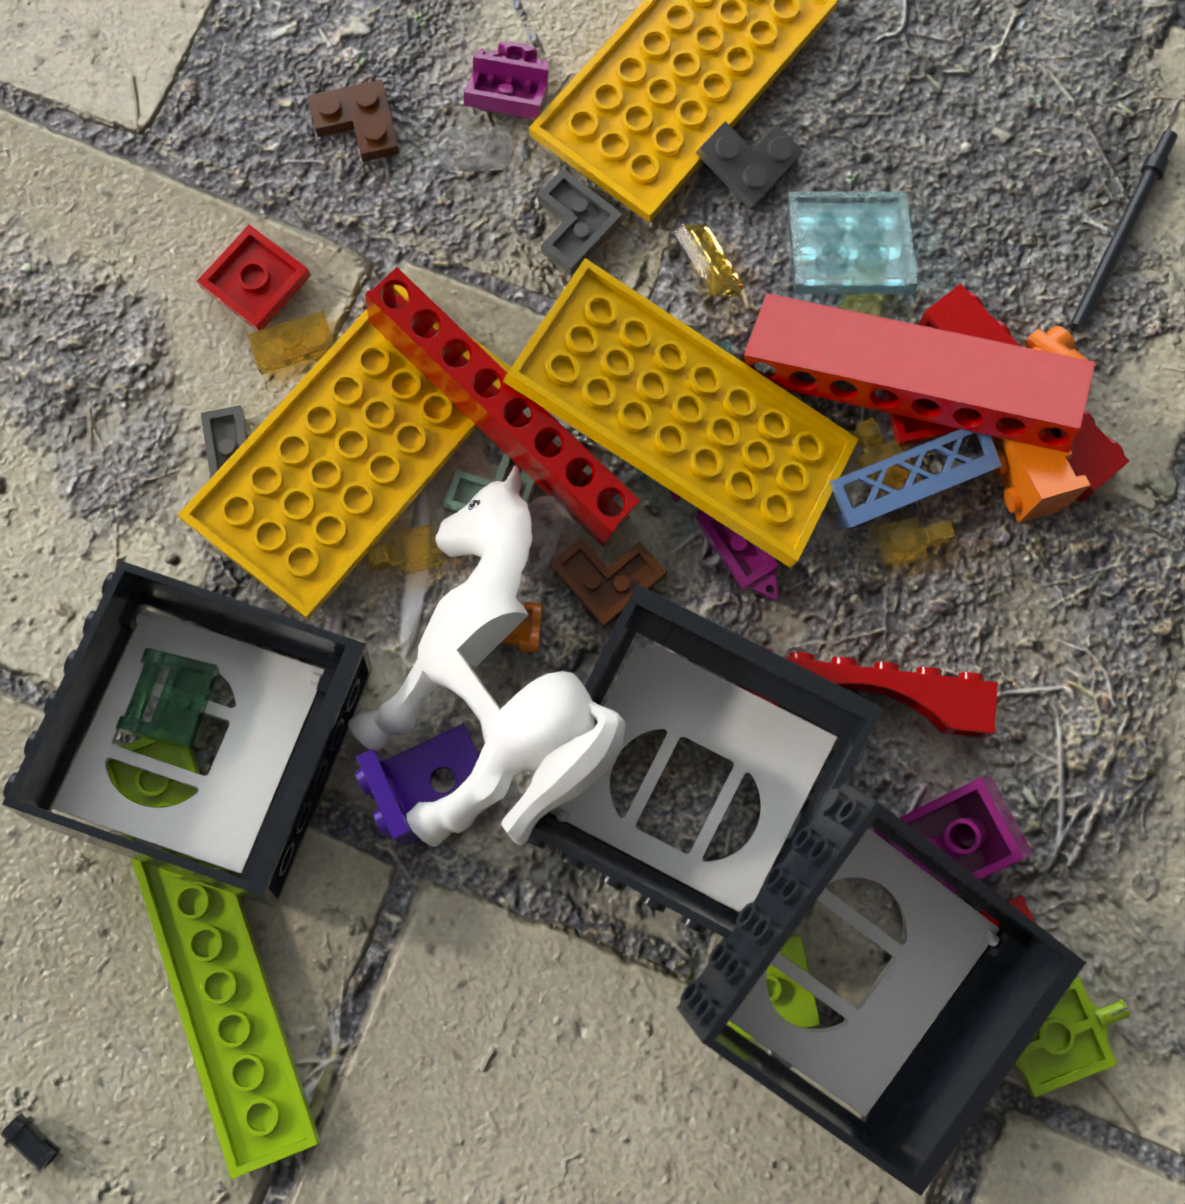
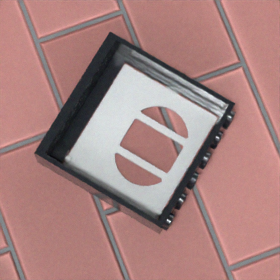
M120 560L115 571L110 572L103 582L102 598L96 611L92 610L84 621V635L77 650H72L66 658L63 668L65 675L58 689L53 690L45 702V716L38 731H33L25 743V757L18 772H14L5 784L3 791L5 799L2 805L30 823L276 908L349 729L348 721L355 714L373 668L366 643ZM147 607H148V608H151V609H154V610H157V611H160V612H163V613H166V614H169V615H171V616H174V617H177V618H180V619H183V620H186V621H189V622H192V623H195V624H198V625H201V626H204V627H207V628L216 630V631H218V632H221V633H224V634H227V635H230V636H233V637H236V638H239V639H242V640H245V641H248V642H251V643L260 645V646H262V647H265V648H268V649H271V650H274V651H277V652H280V653H283V654H286V655H289V656H292V657H295V658H298V659L307 661V662H309V663H312V664H315V665L324 667L325 669H321V668H318V667H315V666H312V665H309V664H306V663H303V662H300V661H297V660H294V659H291V658L282 656V655H280V654H277V653H274V652H271V651H268V650H265V649H262V648H259V647H256V646H253V645H250V644H247V643L238 641V640H236V639H233V638H230V637H227V636H224V635H221V634H218V633H215V632H212V631H209V630H206V629H203V628H200V627L191 625V624H189V623H186V622H183V621H180V620H177V619H174V618H171V617H168V616H165V615H162V614H159V613H156V612L147 610ZM184 662L204 665L219 673L228 682L233 691L236 706L229 708L147 680L146 677L155 670L174 663ZM141 692L230 723L208 775L202 776L114 745V741L137 693ZM112 759L196 788L198 793L190 799L170 807L152 808L138 805L126 799L116 789L110 778L107 762ZM52 809L69 814L71 816L92 822L94 824L112 829L114 831L135 837L136 840L133 841L131 839L67 818L65 816L53 813L51 811ZM163 847L243 876L240 878L162 851L161 849Z
M636 584L584 687L592 701L601 705L636 634L638 633L648 638L647 640L641 637L638 638L604 707L619 713L620 717L625 720L624 739L620 752L630 741L643 733L665 729L667 735L625 817L619 816L612 801L610 790L612 765L603 776L578 797L551 810L550 813L553 815L546 813L533 827L527 842L542 849L545 848L546 844H549L563 852L560 858L566 863L581 870H584L586 865L600 871L602 873L600 879L609 886L624 891L626 886L642 894L640 900L647 906L660 912H664L666 907L683 915L680 921L692 930L705 934L706 930L709 929L722 936V941H726L737 926L736 921L741 910L747 904L755 901L786 838H790L778 864H782L792 850V842L798 832L804 827L809 826L822 809L820 804L825 795L832 789L837 788L841 782H846L883 707ZM654 642L841 736L802 816L799 815V812L837 736L655 645ZM680 737H686L734 763L690 853L687 854L645 833L636 826ZM750 773L758 787L761 802L760 817L753 835L734 854L715 861H704L703 855L744 774Z
M841 782L837 788L832 789L825 795L820 804L822 809L812 823L801 829L792 842V850L782 864L776 865L768 873L764 882V889L755 901L747 904L741 910L737 917V926L726 941H721L714 947L708 959L709 964L699 978L692 980L685 987L677 1009L704 1045L921 1196L1087 962L878 801ZM872 825L874 828H876L878 831H880L882 834L888 837L891 841H893L895 844L901 847L904 851H906L908 854H910L912 857L918 860L921 864H923L925 867H927L929 870L935 873L938 877H940L942 880L948 883L951 887H953L955 890H957L959 893L965 896L968 900H970L972 903H974L976 906L982 909L985 913H987L989 916L995 919L998 923H1000L999 926L997 927L995 924H993L991 921H989L987 918L981 915L978 911H976L974 908H972L970 905L964 902L961 898H959L957 895H955L953 892L947 889L944 885H942L940 882H938L936 879L930 876L927 872H925L923 869H921L919 866L913 863L910 859H908L906 856H904L902 853L896 850L893 846H891L889 843H887L885 840L879 837L876 833L870 830L869 827ZM850 877L866 878L883 885L893 895L900 908L903 920L902 941L897 942L828 891L827 885L836 880ZM816 900L820 901L891 954V960L857 1006L848 1003L779 952ZM768 966L776 967L844 1017V1022L828 1028L809 1029L797 1026L784 1019L774 1008L768 994L766 980ZM728 1021L732 1022L737 1027L742 1029L744 1032L749 1034L751 1037L756 1039L758 1042L763 1044L765 1047L769 1049V1051L766 1052L764 1049L759 1047L757 1044L752 1042L743 1034H741L733 1027L728 1025ZM794 1066L863 1116L859 1118L791 1068Z

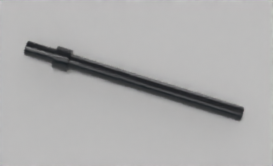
M1163 131L1153 153L1147 155L1140 169L1142 176L1069 324V328L1077 333L1084 332L1157 180L1163 178L1170 163L1168 157L1178 138L1174 131Z

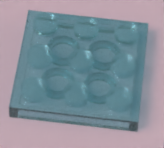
M788 192L787 212L794 294H915L918 279L906 192Z

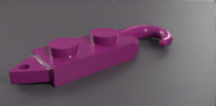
M669 490L672 499L678 502L680 496ZM698 508L696 515L698 526L743 591L749 589L776 602L778 598L776 571L779 568V564L775 558ZM766 588H771L773 593H768Z

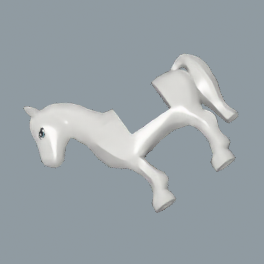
M518 465L513 467L507 480L491 482L481 489L460 511L447 517L440 524L435 539L437 547L443 553L450 557L473 554L481 557V560L464 584L451 590L439 601L418 646L417 661L399 691L390 700L383 703L379 709L360 711L348 721V727L353 735L365 747L379 752L388 743L391 736L408 734L411 731L422 705L437 686L454 691L465 700L478 717L485 744L470 776L456 791L435 802H419L406 814V820L412 831L423 842L432 847L439 846L448 838L451 832L460 833L469 828L477 815L504 798L515 775L528 770L535 772L530 786L501 822L503 829L512 841L518 845H523L542 816L557 806L578 797L603 776L616 762L623 745L625 720L614 710L593 702L582 682L573 673L565 671L548 673L529 683L500 709L469 665L471 664L476 667L528 616L525 607L516 598L521 582V572L527 562L533 539L528 504L519 496L521 477Z

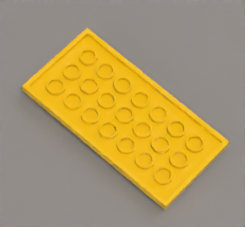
M644 0L530 125L529 136L650 223L703 163V160L695 152L722 123L726 121L732 128L737 124L836 10L838 0Z
M586 258L503 380L507 385L789 568L798 562L833 492L830 481L840 478L858 441L857 437Z
M394 285L395 297L400 294L408 302L409 296L406 289L400 285ZM366 309L177 516L182 522L309 621L477 426L369 323ZM438 322L433 326L437 331L439 330ZM474 340L506 372L510 370L511 367ZM467 350L463 354V356L468 360L470 358V354ZM497 379L493 384L499 389L500 381Z

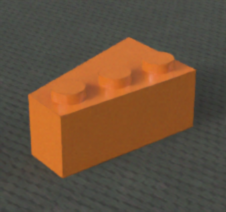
M978 411L976 412L977 418L982 416ZM1015 418L999 419L1004 426L1009 428L1024 426L1023 422ZM1055 427L1042 429L1046 435L1054 437L1050 429ZM991 436L1002 467L993 471L996 475H1000L1005 487V504L1011 513L1014 512L1018 523L1065 510L1091 485L1085 475L1078 477L1075 475L1067 459L1072 458L1073 453L1071 450L1069 453Z

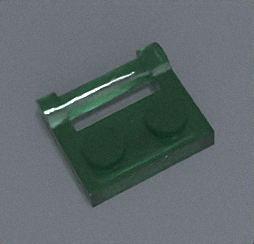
M145 648L141 658V662L144 664L125 716H119L115 730L129 736L143 737L191 750L218 676L219 668L211 663L152 648ZM161 669H168L169 673L151 722L142 721Z

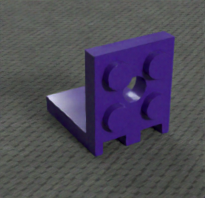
M464 723L387 760L374 749L356 756L361 769L356 770L355 775L366 796L370 795L373 800H376L379 809L374 811L373 815L382 835H388L390 839L406 846L421 840L409 826L406 814L419 802H435L456 791L470 776L478 761L479 754ZM449 769L455 775L453 788L444 793L435 791L432 786L433 775L438 770Z

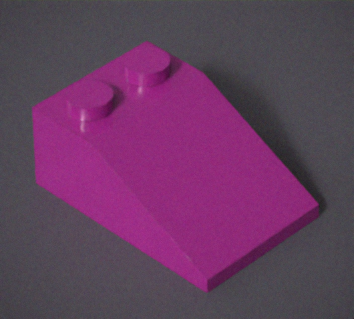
M991 775L980 777L899 817L979 880L1033 854ZM877 829L873 830L879 837L951 892L957 891Z

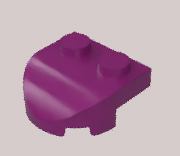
M500 42L497 50L486 54L483 48L479 49L473 56V72L464 90V106L477 108L485 112L496 111L513 114L519 118L537 119L542 112L548 93V60L542 61L539 59L536 48L518 42Z

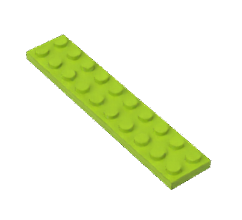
M177 724L120 746L121 748L200 774L185 726L182 724ZM112 759L107 762L108 772L116 789L126 799L138 805L152 808L170 807L180 804L198 793L196 788ZM123 834L125 838L131 839L133 841L136 840L135 837ZM163 847L161 849L162 851L233 875L232 871ZM131 858L231 1180L319 1144L321 1140L241 896Z

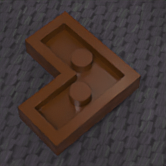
M382 79L308 95L313 123L318 137L355 129L363 162L400 154Z
M582 538L578 539L550 563V568L603 628L621 615L636 584L650 590L667 576V571L640 541L610 567L606 566Z

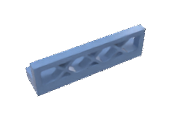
M959 429L830 481L841 510L840 513L835 514L840 530L854 527L1002 467L991 436L976 433L984 455L969 459L957 452L963 438L975 432ZM954 441L950 450L942 447V445ZM930 450L947 456L941 472L934 475L920 469L925 453ZM916 456L913 465L904 462ZM954 460H956V461H958V462L961 463V464H958V465H956V466L951 467L952 464H953V462H954ZM893 465L909 471L904 487L896 490L881 484L888 467ZM878 472L875 481L865 477ZM916 475L924 478L914 482ZM857 480L871 486L872 488L866 502L852 507L843 485ZM878 490L887 493L875 498L878 493Z

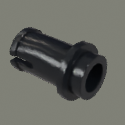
M21 1113L2 1131L1 1136L6 1140L4 1146L6 1148L13 1146L36 1168L37 1172L41 1173L58 1156L62 1148L54 1144L33 1124L35 1121L33 1116L26 1118Z

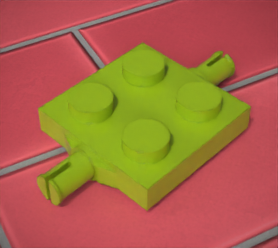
M1076 977L1014 1064L1021 1073L1029 1095L1036 1098L1118 1065L1108 1043L1106 1026L1130 1018L1129 1010H1122L1127 1008L1124 1001L1120 999L1115 1003L1098 1009L1089 999L1080 977Z

